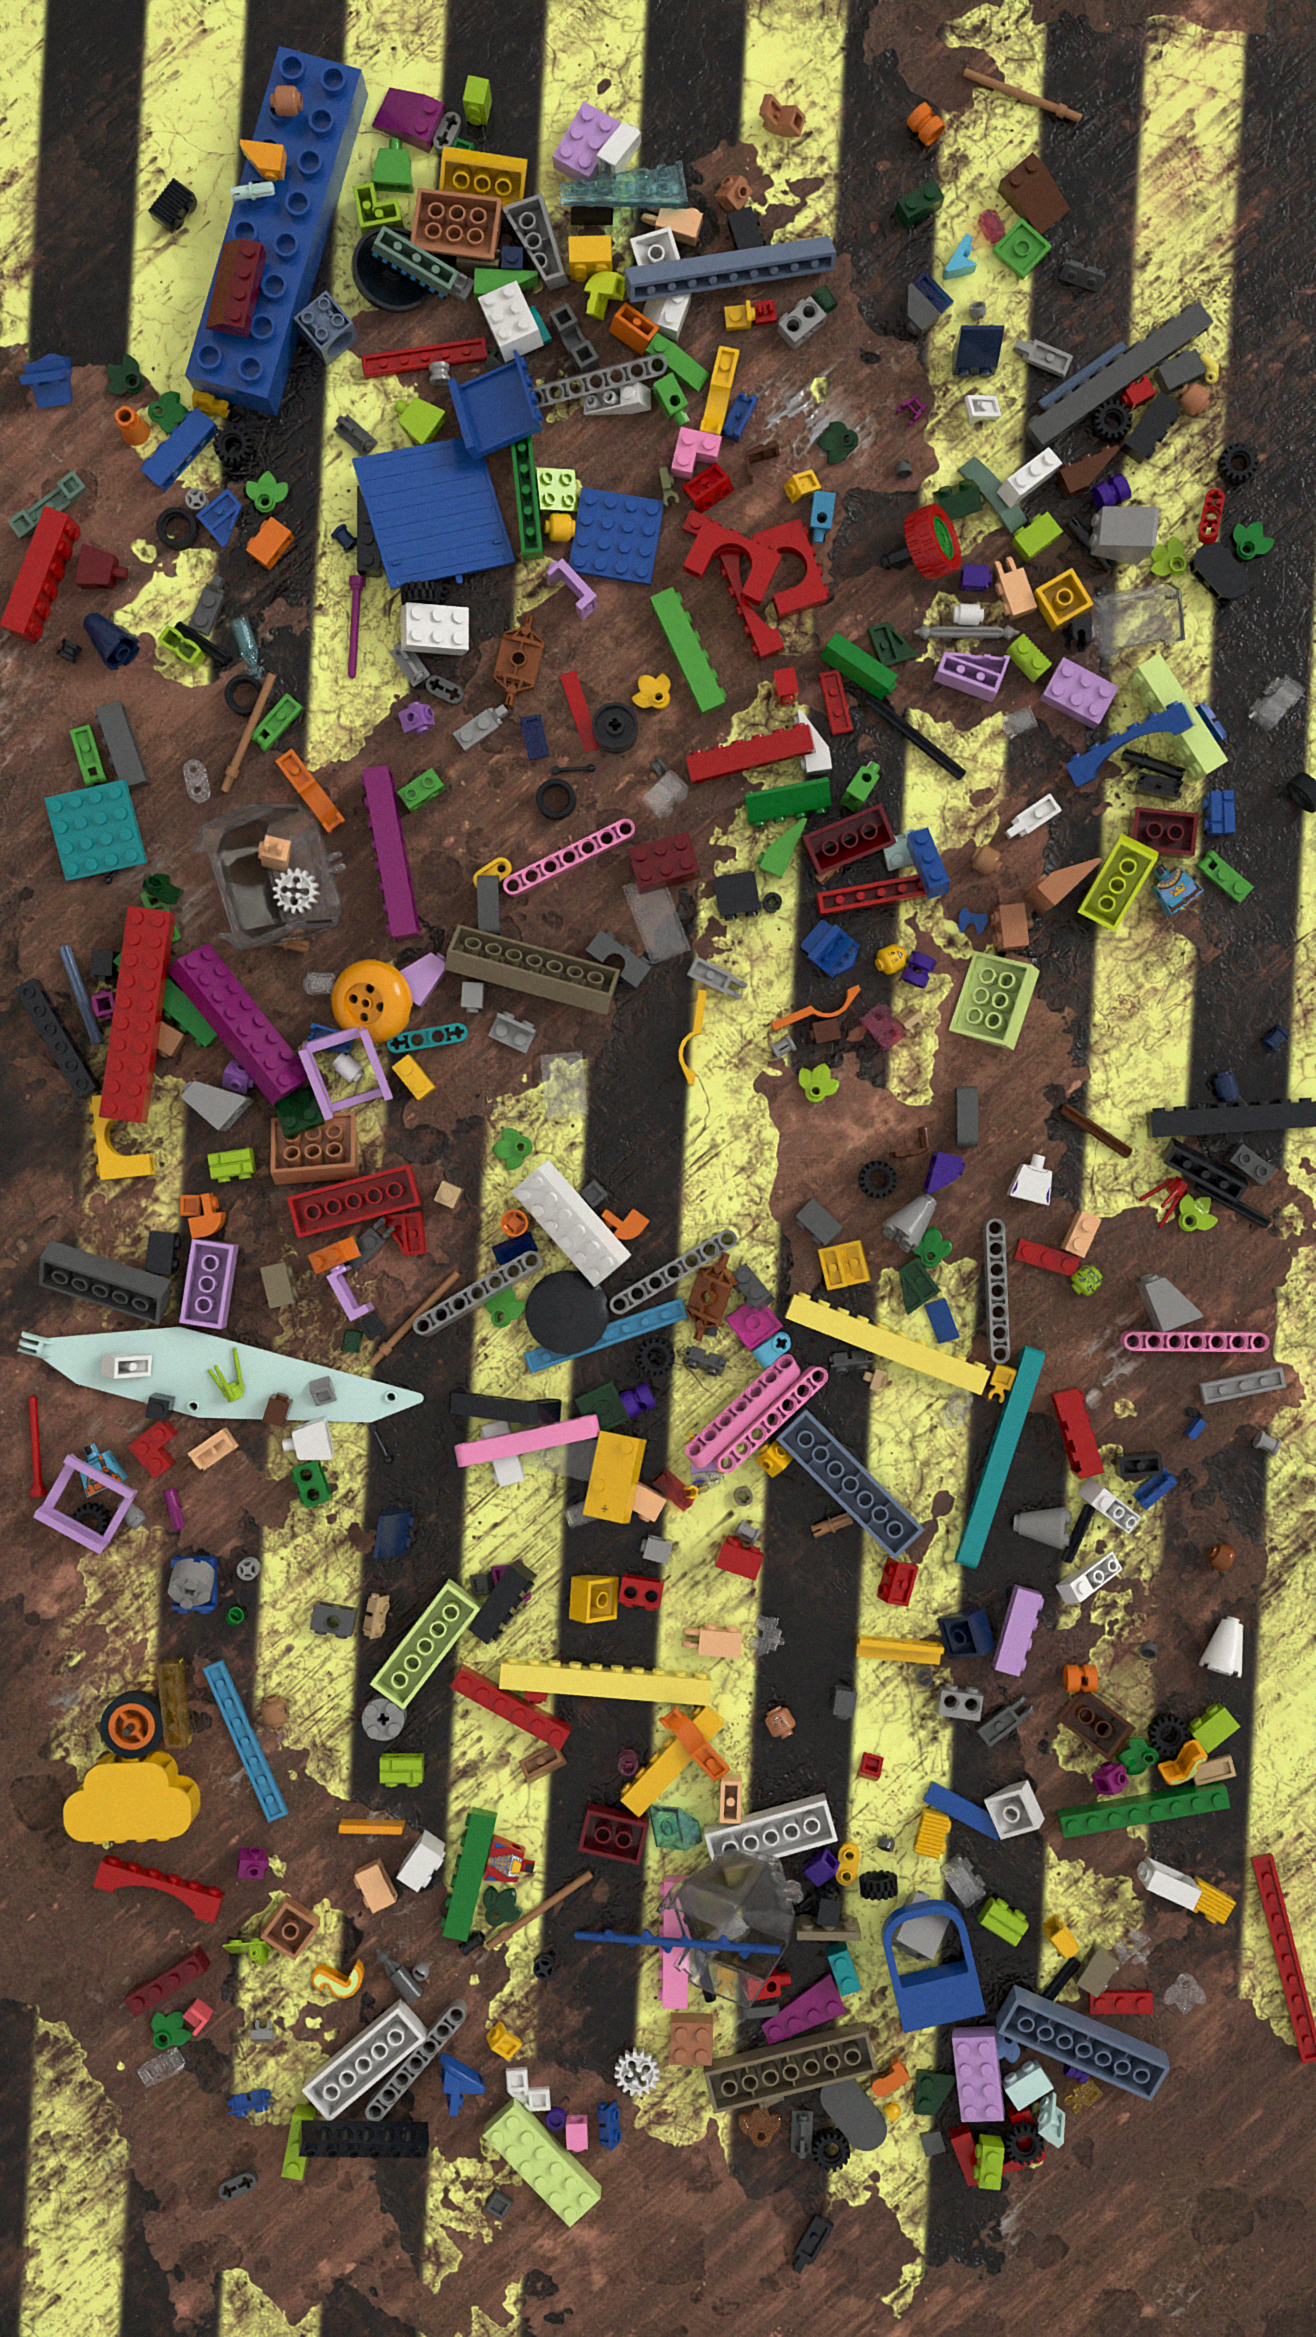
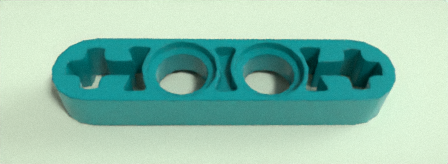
M454 1023L400 1033L395 1038L387 1041V1047L391 1052L399 1054L460 1043L467 1039L468 1029L461 1023ZM457 1027L460 1030H464V1034H461L460 1039L453 1035L450 1036L451 1041H447L448 1034L445 1029L449 1028L450 1033L455 1032ZM435 1031L443 1032L444 1038L441 1042H434L432 1039ZM416 1034H420L423 1037V1043L420 1046L412 1044V1037ZM404 1036H408L410 1048L406 1049V1044L400 1045L398 1050H396V1047L391 1046V1043L395 1042V1038L398 1041H406Z

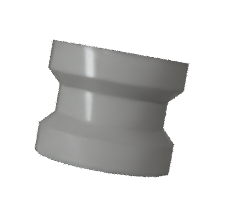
M439 361L429 364V371L431 372L429 381L431 385H448L447 381L450 380L448 375L450 366L448 363Z
M193 488L185 496L187 506L195 514H198L209 504L208 498L200 489Z
M246 1557L237 1566L238 1576L243 1580H252L260 1572V1562L254 1557Z

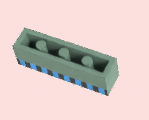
M384 225L370 252L372 256L444 300L459 273L454 268Z

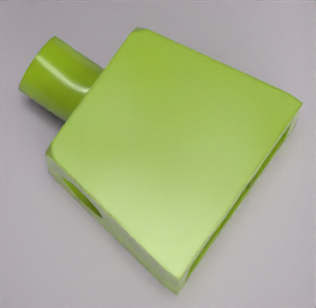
M417 397L413 398L409 405L399 399L394 406V411L401 415L398 420L400 428L418 446L431 443L447 421L444 410Z

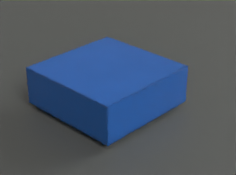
M1195 1416L1183 1433L1194 1440L1206 1426V1422Z

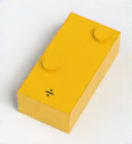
M607 1431L599 1432L583 1515L622 1524L630 1523L646 1445L645 1439Z

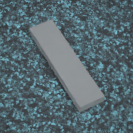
M1281 1366L1198 1383L1204 1405L1286 1388L1283 1368Z

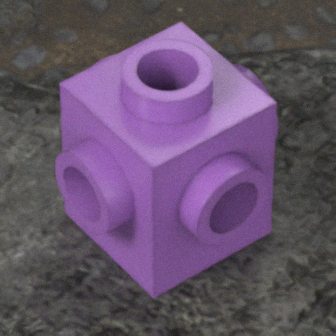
M413 702L408 705L407 709L398 713L404 733L423 734L429 731V727L435 725L434 713L427 704Z
M232 1058L224 1070L222 1086L245 1095L249 1088L254 1087L255 1082L241 1064Z

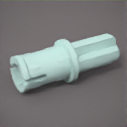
M271 181L255 184L249 182V185L230 187V193L234 194L232 196L233 202L245 199H252L254 201L258 197L274 195L275 188Z

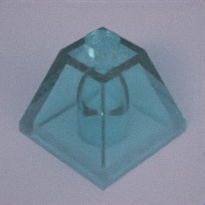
M650 1805L648 1807L656 1847L686 1851L703 1842L699 1821L683 1809L660 1805Z

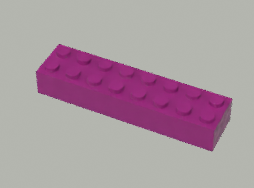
M388 765L362 769L363 776H360L361 786L367 793V797H364V804L371 816L367 818L369 830H372L374 834L371 843L373 851L378 856V859L375 860V866L382 880L378 881L380 892L385 896L382 906L384 914H387L389 922H386L387 933L397 942L421 938L393 772Z
M208 943L176 960L168 973L272 1105L301 1088L309 1080L303 1063Z

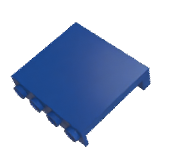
M516 350L513 351L514 361L460 385L455 378L447 381L465 447L473 460H477L543 430L541 421L544 418L539 407H536L539 401L535 391L531 389L534 386L531 376L526 372L529 369L524 356L520 357Z

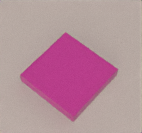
M743 1303L725 1317V1320L750 1352L783 1327L768 1306L761 1312H758L755 1307L750 1309L746 1303Z

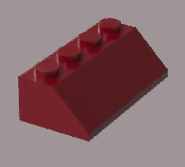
M239 238L223 243L206 329L249 338L266 259V252L261 242Z
M881 803L800 837L808 858L818 876L897 843Z

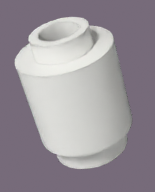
M959 604V606L953 607V623L978 626L979 622H983L984 609H980V604Z
M344 1052L332 1064L335 1067V1071L349 1083L352 1081L358 1082L364 1075L362 1072L364 1067Z

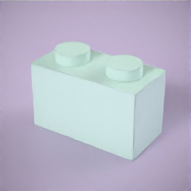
M1037 2059L1026 2062L1021 2069L1007 2074L1004 2080H1002L1006 2093L1018 2111L1054 2089L1049 2077Z

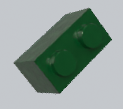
M935 179L898 199L895 213L904 229L940 210L945 197Z
M964 479L959 484L943 486L938 491L932 492L934 504L942 507L951 521L983 510L979 486L973 479Z

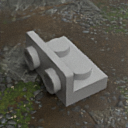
M506 1011L503 1014L497 1013L488 1036L527 1054L537 1032L533 1029L534 1025L525 1020L522 1023L514 1020L515 1016Z

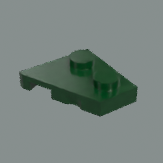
M914 1257L898 1269L905 1312L908 1315L941 1292L917 1257Z

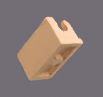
M225 1427L187 1454L200 1470H205L239 1445L227 1427Z

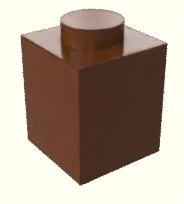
M837 1018L812 1023L811 1028L808 1029L810 1040L814 1041L815 1045L841 1039Z
M273 1393L269 1398L262 1421L283 1427L286 1424L293 1400L289 1399L287 1394Z

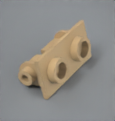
M371 1593V1596L368 1597L366 1611L373 1613V1615H365L362 1631H364L365 1636H370L369 1639L382 1637L385 1631V1618L389 1610L390 1595L379 1597L380 1594Z

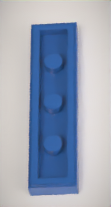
M932 1780L923 1797L924 1802L992 1839L998 1840L999 1834L988 1810Z

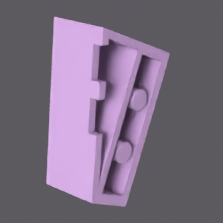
M944 652L933 681L992 702L998 692L1010 656L995 657L990 654L977 656L971 655V653Z

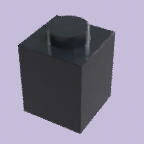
M92 950L90 975L96 976L99 981H110V978H117V970L115 969L117 965L113 960L118 956V953L108 950Z
M153 1393L149 1396L145 1417L166 1422L172 1417L175 1396Z

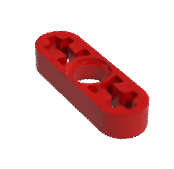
M1212 489L1206 493L1198 532V540L1203 544H1212L1217 540L1225 494L1222 490ZM1213 499H1217L1216 506L1212 505ZM1215 514L1217 518L1208 519L1206 515ZM1207 527L1211 528L1210 535L1206 534Z

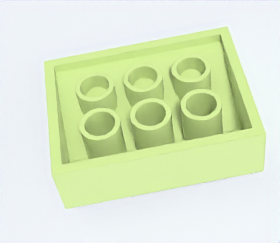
M974 951L949 1031L1014 1051L1040 971L1031 964Z

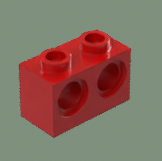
M623 1573L618 1602H622V1605L626 1607H634V1605L643 1606V1609L655 1611V1608L660 1609L664 1580ZM627 1587H634L637 1592L629 1596L625 1593V1589ZM653 1590L657 1593V1596L654 1599H648L645 1594L647 1591Z

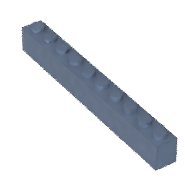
M825 236L624 268V284L631 303L832 271L835 270L836 250L830 237Z

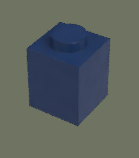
M502 246L501 269L524 270L525 256L523 247Z

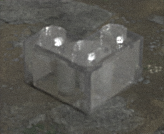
M1287 674L1281 678L1276 677L1264 689V697L1261 700L1258 698L1250 707L1253 711L1248 717L1266 731H1270L1276 726L1286 711L1295 705L1306 689Z

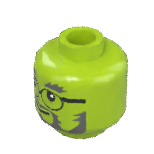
M1083 1265L1072 1274L1071 1280L1073 1284L1071 1287L1078 1295L1083 1293L1085 1296H1090L1101 1287L1103 1276L1093 1265L1090 1267Z

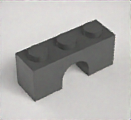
M566 303L550 312V323L578 373L582 374L599 368V357L590 341L585 340L579 328L578 320L569 304Z
M600 930L587 947L586 953L601 964H604L610 956H620L625 962V967L619 975L620 978L637 989L651 971L650 961L641 955L638 958L632 954L633 949L625 943L620 945L616 942L615 939L617 937L608 930L605 933Z

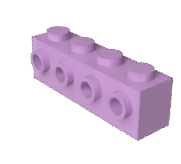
M1014 1584L992 1662L995 1670L1015 1676H1020L1021 1671L1025 1670L1027 1660L1024 1658L1026 1651L1031 1649L1032 1639L1030 1637L1032 1630L1035 1631L1037 1628L1038 1619L1036 1616L1038 1610L1041 1611L1044 1603L1042 1594L1039 1591Z

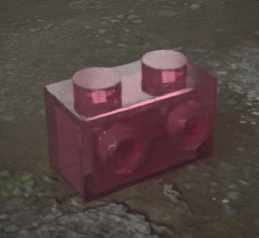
M878 1003L858 1020L881 1049L886 1052L906 1036L904 1033L906 1029L899 1020L895 1022L890 1016L892 1011L886 1004L881 1005V1003Z

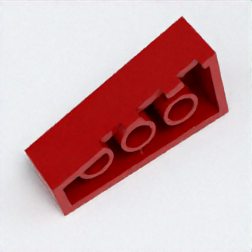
M1072 1386L1051 1392L1052 1403L1072 1474L1079 1479L1105 1473L1096 1446V1438L1089 1424L1091 1422L1088 1411H1085L1083 1405L1085 1398L1082 1390Z

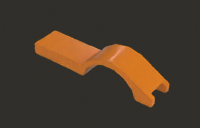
M290 749L275 761L329 834L333 832L332 829L338 824L346 822L293 749Z
M859 985L848 989L844 1005L836 1012L822 1013L809 1006L772 1022V1029L777 1031L811 1015L822 1019L837 1017L847 1009L861 989Z
M674 1706L671 1712L659 1718V1722L677 1736L689 1755L714 1783L731 1770L725 1760L704 1738L692 1720L679 1708Z

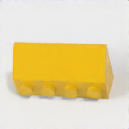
M443 146L439 190L502 198L503 207L524 198L528 159Z

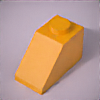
M240 139V146L244 155L262 178L271 182H276L277 180L284 181L287 154L283 145Z

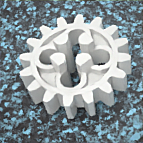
M296 868L295 873L292 869H288L287 875L281 872L282 879H275L278 887H273V890L278 893L273 896L274 899H280L277 905L279 907L284 906V911L289 912L291 909L292 914H297L298 910L304 914L305 908L311 910L312 906L310 904L318 902L314 899V896L320 895L319 892L315 891V888L319 887V884L313 883L315 877L312 875L308 877L309 872L306 870L301 874V869ZM299 877L300 882L295 884L294 880ZM285 887H288L292 890H296L298 888L303 891L309 889V894L307 896L301 893L293 894L291 892H286L284 894L283 889ZM297 898V905H293L292 901Z
M633 2047V2053L625 2050V2057L620 2055V2063L615 2064V2069L617 2070L615 2071V2078L618 2079L617 2085H623V2092L630 2090V2096H633L634 2092H638L639 2097H641L642 2091L649 2094V2087L656 2088L655 2081H659L658 2073L660 2072V2066L657 2065V2058L651 2059V2051L645 2054L644 2048L637 2052L636 2047ZM630 2061L636 2063V2071H634L633 2063H629ZM639 2072H641V2080H642V2081H645V2080H646V2082H644V2083L639 2082V2074H638Z

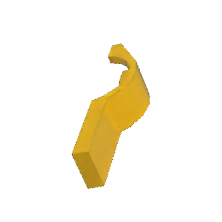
M719 345L705 413L699 430L701 432L721 435L740 350Z
M699 989L693 1032L689 1033L682 1040L678 1051L679 1063L689 1085H694L696 1073L689 1070L684 1063L683 1048L692 1037L701 1035L707 991Z

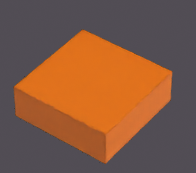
M180 1195V1216H202L201 1195Z

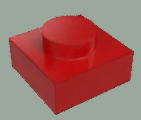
M691 509L682 531L697 537L704 520L710 521V517Z
M525 1692V1700H530L532 1704H541L542 1701L547 1699V1693Z

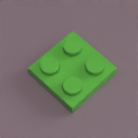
M1021 218L993 248L992 253L1023 280L1051 250L1052 245Z

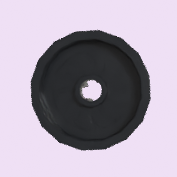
M611 702L606 703L597 710L592 721L593 736L597 745L605 752L612 754L624 753L632 748L637 740L639 730L637 716L630 707L624 703ZM617 726L618 730L613 731L612 727Z

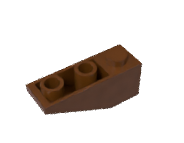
M1110 445L1099 450V453L1096 455L1088 454L1080 458V462L1075 464L1069 462L1063 465L1056 478L1065 499L1067 500L1085 492L1115 457L1120 449L1119 446L1116 445L1112 448Z

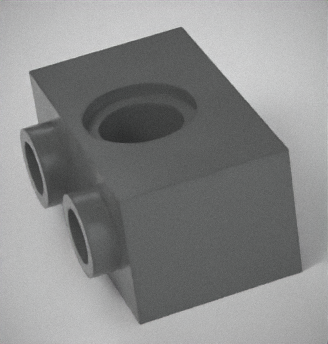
M1236 1144L1223 1160L1256 1186H1264L1276 1171L1273 1166L1244 1144Z
M317 1600L313 1607L310 1630H315L314 1633L319 1635L331 1633L335 1634L337 1638L347 1639L354 1633L358 1608ZM329 1617H336L339 1624L332 1625L329 1622Z

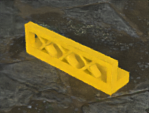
M858 1634L855 1655L856 1657L940 1665V1657L944 1653V1647L941 1642Z

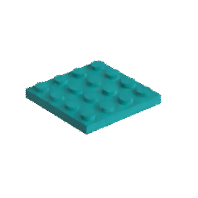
M119 780L44 798L66 881L148 863L127 780Z

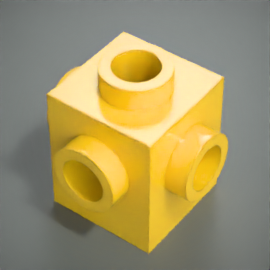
M775 1440L770 1444L766 1442L758 1450L760 1454L755 1460L773 1478L783 1471L794 1457Z

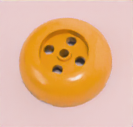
M366 959L349 965L341 972L332 989L331 1005L334 1017L342 1030L357 1027L359 1031V1027L364 1026V1029H368L374 1044L389 1041L404 1030L410 1020L409 1016L413 1006V999L409 984L398 969L389 963L376 959ZM368 985L374 986L372 993L367 990ZM353 994L357 996V1002L353 1001ZM381 1003H383V1011L378 1009ZM364 1013H366V1014L368 1015V1020H367V1021H365V1014H364ZM361 1037L356 1038V1040L363 1042Z

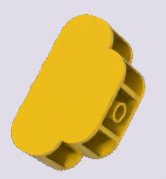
M151 1751L138 1758H126L116 1753H110L103 1756L86 1774L84 1783L67 1799L63 1809L64 1827L73 1839L81 1842H93V1844H103L106 1841L124 1843L127 1840L145 1842L148 1839L167 1841L170 1838L182 1835L198 1815L200 1810V1791L195 1781L190 1777L178 1775V1767L175 1760L166 1752Z

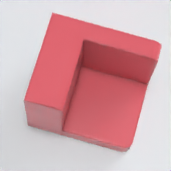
M197 1997L182 2017L195 2027L192 2033L194 2036L208 2022L213 2010Z

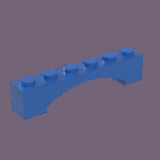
M1175 701L1166 706V711L1160 714L1156 711L1146 717L1147 721L1139 724V722H1136L1127 727V732L1121 735L1117 732L1107 738L1108 742L1101 745L1099 742L1089 747L1088 753L1084 755L1078 753L1069 758L1070 762L1065 765L1076 787H1081L1098 778L1097 773L1104 762L1126 743L1141 736L1157 732H1172L1173 736H1177L1196 726L1185 703Z

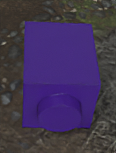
M963 565L961 569L960 591L985 592L987 587L991 586L992 573H989V566Z
M824 1848L808 1860L804 1873L810 1881L819 1887L836 1875L840 1862L827 1848Z

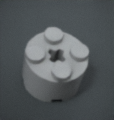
M188 1558L178 1561L174 1566L168 1594L174 1601L180 1603L182 1608L190 1609L192 1606L202 1605L210 1600L215 1571L205 1561L201 1560L198 1563L193 1562L194 1559Z
M382 1693L375 1695L368 1702L362 1714V1725L365 1732L371 1739L380 1741L396 1737L406 1721L407 1708L405 1707L403 1710ZM384 1713L385 1717H388V1719H384V1717H381V1714Z

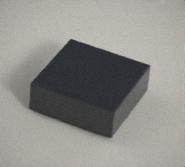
M373 1312L357 1324L369 1341L387 1329L376 1312Z

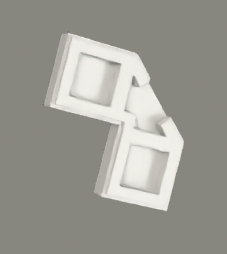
M527 2067L506 2068L507 2092L513 2098L518 2099L529 2112L551 2110L550 2086L529 2088Z

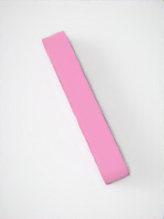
M622 819L508 876L503 882L505 892L511 897H517L629 841L635 835L634 823L629 819ZM623 825H628L632 830L629 834L624 835L620 832V828ZM606 834L611 835L613 840L610 844H604L601 841L602 836ZM585 844L594 846L593 852L589 854L584 853L582 848ZM566 854H574L575 860L572 863H566L564 861ZM546 864H556V870L551 873L545 870ZM528 873H537V879L534 882L527 881L526 876ZM515 881L519 884L518 889L513 892L509 891L508 884Z
M1128 1330L1123 1332L1119 1339L1122 1347L1131 1351L1263 1352L1269 1347L1270 1343L1269 1338L1265 1334L1255 1331L1161 1332ZM1134 1335L1136 1339L1134 1345L1128 1346L1127 1338ZM1154 1335L1156 1343L1153 1346H1149L1148 1339ZM1175 1335L1177 1343L1174 1346H1170L1169 1339ZM1193 1336H1197L1198 1343L1192 1347L1190 1339ZM1214 1336H1218L1219 1343L1213 1347L1211 1340ZM1238 1336L1240 1338V1343L1238 1346L1234 1347L1232 1344V1340L1234 1337ZM1259 1336L1261 1343L1258 1347H1255L1253 1341Z
M784 1354L780 1356L686 1446L685 1454L694 1467L703 1468L708 1465L800 1376V1368L791 1355Z
M814 1365L806 1368L776 1400L713 1459L715 1468L724 1473L734 1471L827 1382V1371ZM818 1370L820 1376L818 1380L814 1381L812 1375ZM800 1385H804L805 1387L804 1393L802 1395H798L797 1389ZM788 1399L790 1402L789 1407L783 1410L782 1403ZM773 1413L774 1421L768 1424L767 1417ZM758 1428V1437L752 1438L751 1433L753 1429ZM743 1442V1451L737 1453L736 1446ZM724 1457H728V1465L721 1467V1460Z
M597 1414L461 1443L455 1445L454 1450L458 1467H464L599 1436L600 1427Z

